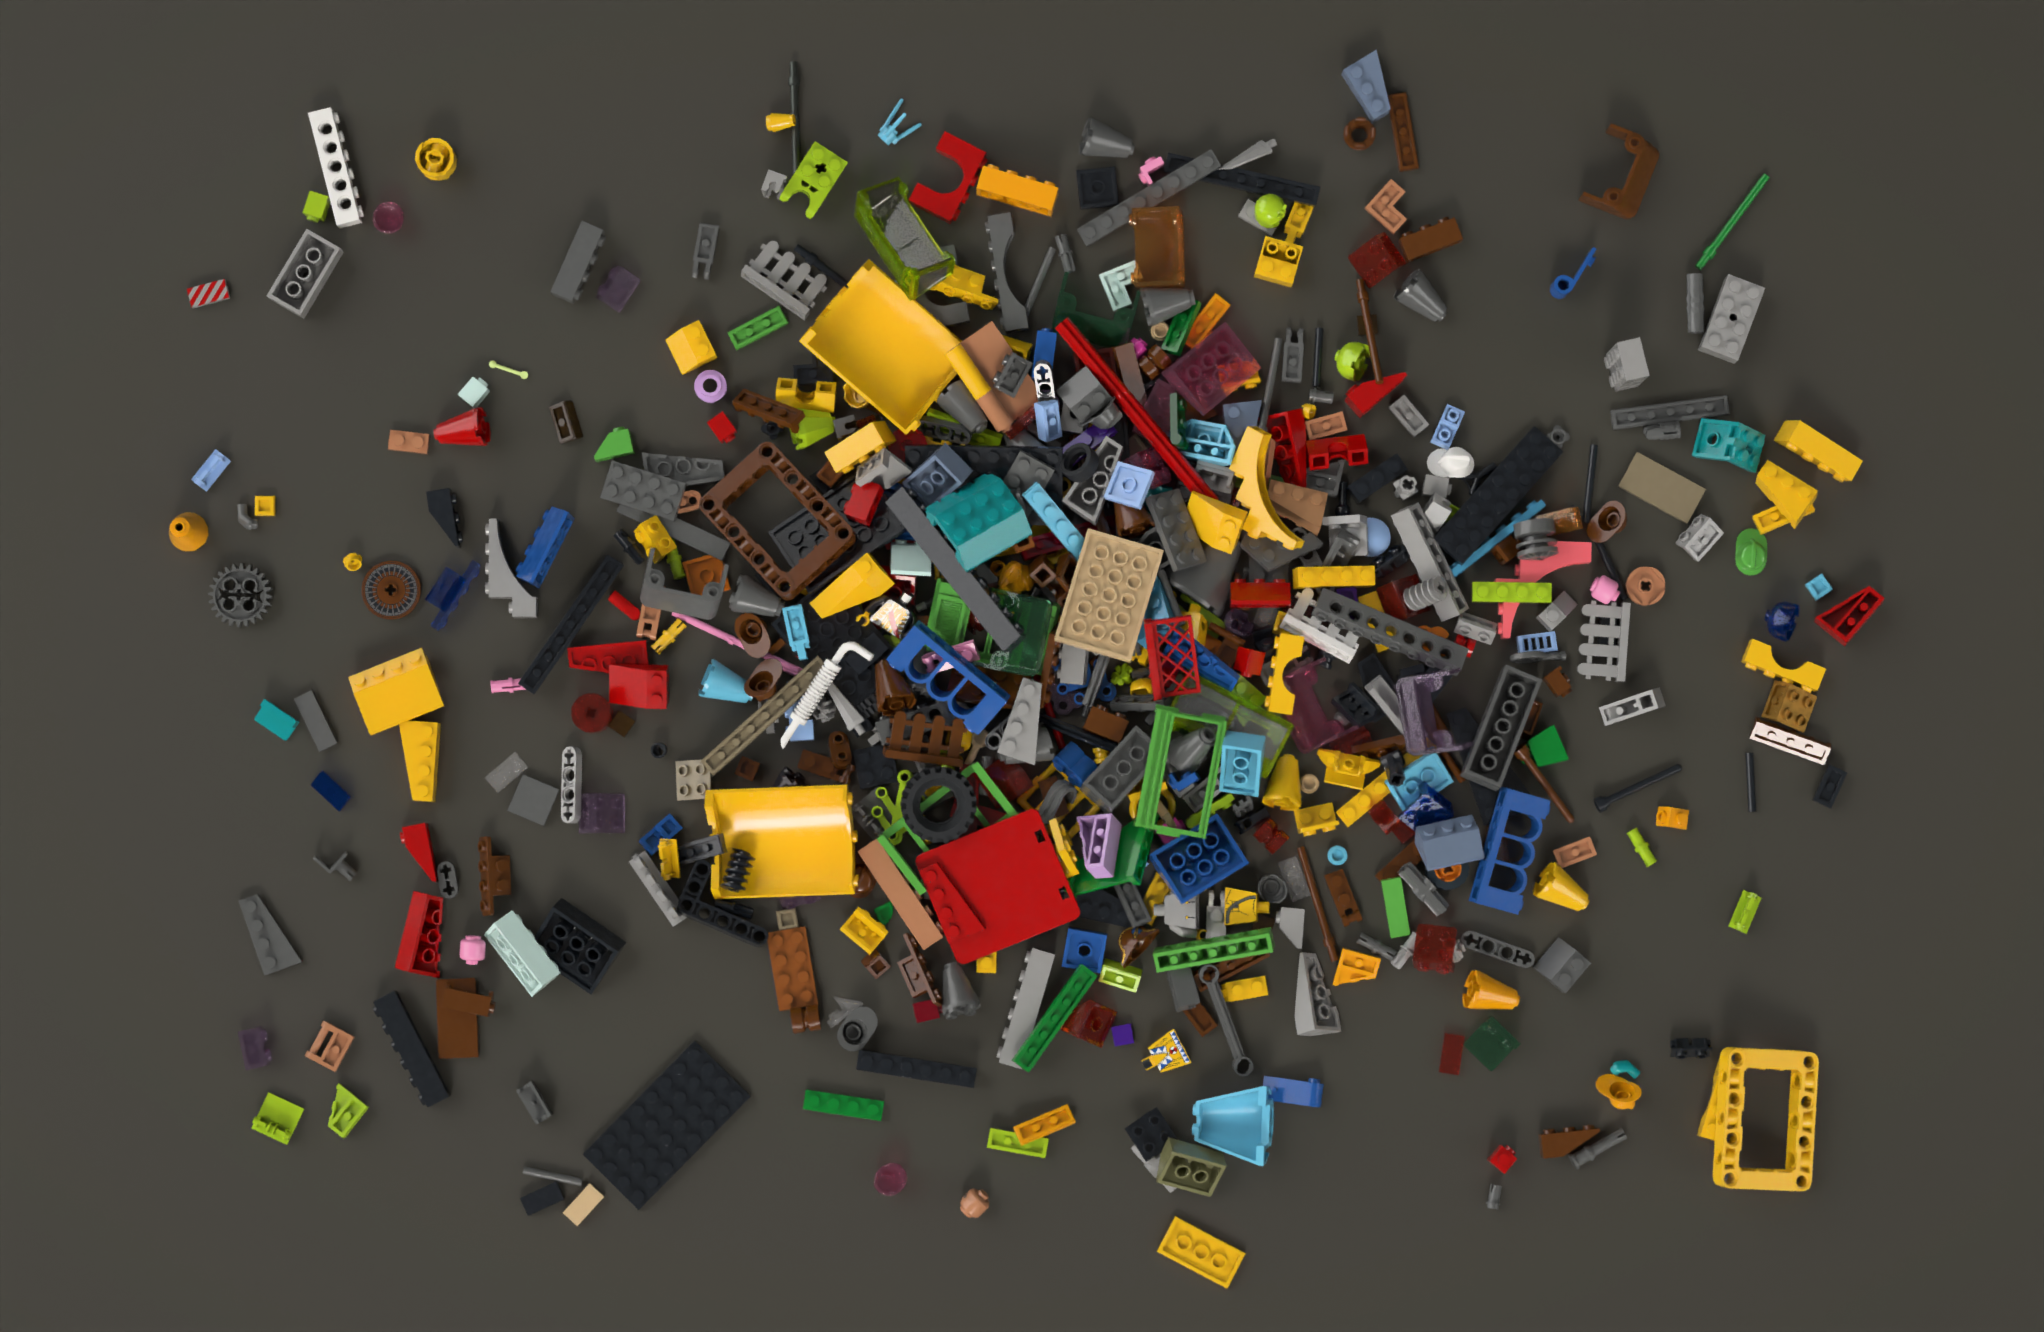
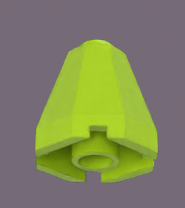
M797 408L804 411L805 418L798 424V433H793L789 428L793 444H798L795 447L796 450H802L832 434L835 428L833 420L836 419L834 416H831L830 412Z

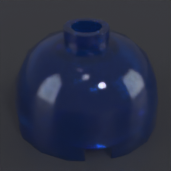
M1779 602L1773 606L1772 610H1767L1764 620L1767 621L1769 633L1779 640L1789 641L1797 625L1795 619L1799 617L1800 606L1790 602Z

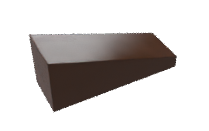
M1534 700L1520 738L1528 741L1532 736L1543 703Z

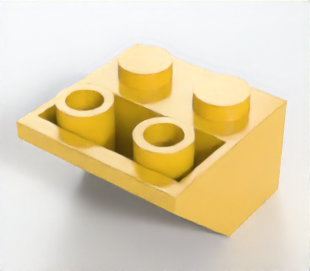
M1265 236L1254 277L1292 287L1303 246Z

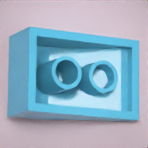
M1226 730L1222 744L1219 791L1253 797L1259 796L1266 736Z

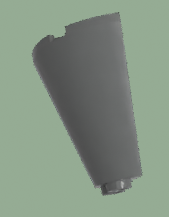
M1199 539L1207 558L1206 563L1173 572L1171 564L1162 569L1165 570L1170 586H1173L1201 604L1206 610L1221 619L1230 592V583L1233 581L1242 551L1239 547L1241 543L1238 541L1232 554H1228L1211 547Z

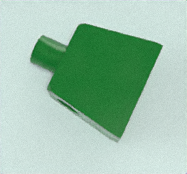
M1554 725L1525 742L1530 749V757L1537 767L1569 759Z

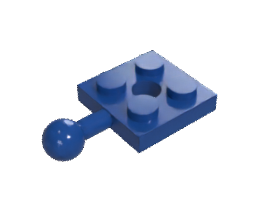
M1069 927L1062 967L1077 969L1080 964H1083L1092 972L1101 974L1108 934ZM1086 945L1090 948V953L1082 955L1079 952V948Z

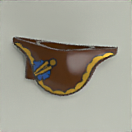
M1141 925L1134 929L1129 927L1122 931L1118 938V946L1122 952L1121 965L1124 969L1148 948L1160 933L1159 929H1146Z

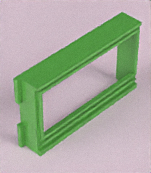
M1156 704L1154 711L1156 714L1138 811L1133 825L1155 829L1157 834L1180 838V834L1205 839L1226 731V717L1202 713V716L1180 713L1179 708ZM1174 717L1218 724L1198 832L1155 825Z

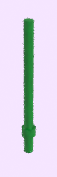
M1763 173L1711 245L1707 246L1702 252L1703 256L1695 265L1698 270L1701 271L1709 259H1713L1717 248L1770 177Z

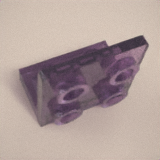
M581 794L579 834L625 832L624 794Z

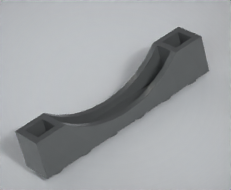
M1011 212L987 216L988 222H985L986 232L990 233L991 241H988L989 252H993L994 260H991L992 271H996L997 279H994L995 290L999 291L1000 298H997L999 299L997 305L998 310H1002L1003 317L1000 318L1001 329H1005L1007 334L1030 330L1027 310L1012 294L1006 278V255L1010 243L1015 236L1013 216Z

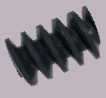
M733 848L734 853L730 855V859L733 861L728 862L730 868L725 870L727 876L723 877L725 883H722L720 886L727 891L738 893L739 890H746L741 884L748 883L744 875L750 876L751 873L746 868H753V865L748 862L755 861V858L746 851Z

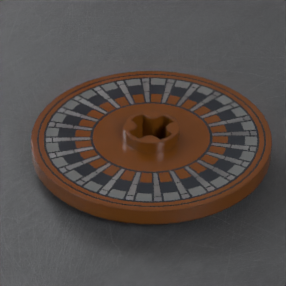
M385 561L375 565L368 571L362 583V598L365 605L373 614L383 619L395 620L407 616L415 609L420 600L421 584L418 576L409 566L398 561ZM390 585H393V588L396 589V592H393V594L390 596V593L386 592V589H389Z

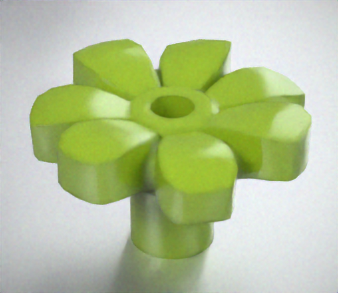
M1123 663L1122 667L1117 665L1114 668L1116 672H1113L1111 675V683L1114 685L1118 684L1119 686L1123 685L1124 682L1126 684L1131 683L1130 673L1133 671L1132 667L1127 663Z

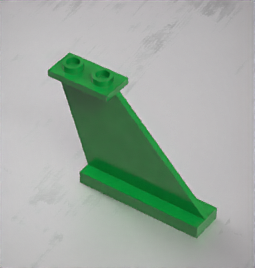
M1158 813L1156 814L1155 825L1158 821ZM1136 818L1121 829L1114 877L1096 879L1085 868L1084 857L1080 860L1077 856L1078 861L1075 864L1079 874L1068 878L1075 898L1077 895L1126 882H1131L1133 885H1141L1155 829L1134 826Z

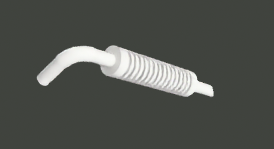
M846 642L839 647L832 660L828 658L825 660L824 665L819 669L821 672L818 671V675L811 682L812 685H809L805 695L802 696L803 698L796 705L797 708H794L790 715L793 721L781 738L782 749L785 748L799 724L804 726L808 721L807 719L810 718L809 716L814 712L813 709L816 708L820 699L824 696L823 692L826 693V689L833 682L832 679H835L834 676H837V673L841 670L842 667L838 664L844 654L849 650H853L868 661L872 660L874 654L856 642Z

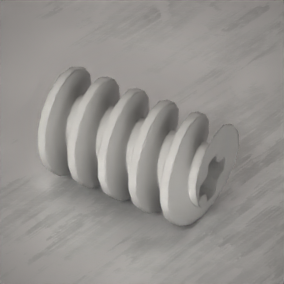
M1435 576L1427 581L1406 588L1403 592L1404 602L1411 610L1418 611L1421 608L1446 599L1448 593L1447 585L1442 577Z

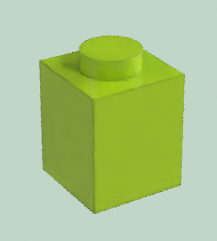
M309 191L303 210L307 220L318 223L319 220L325 221L331 203L329 196Z

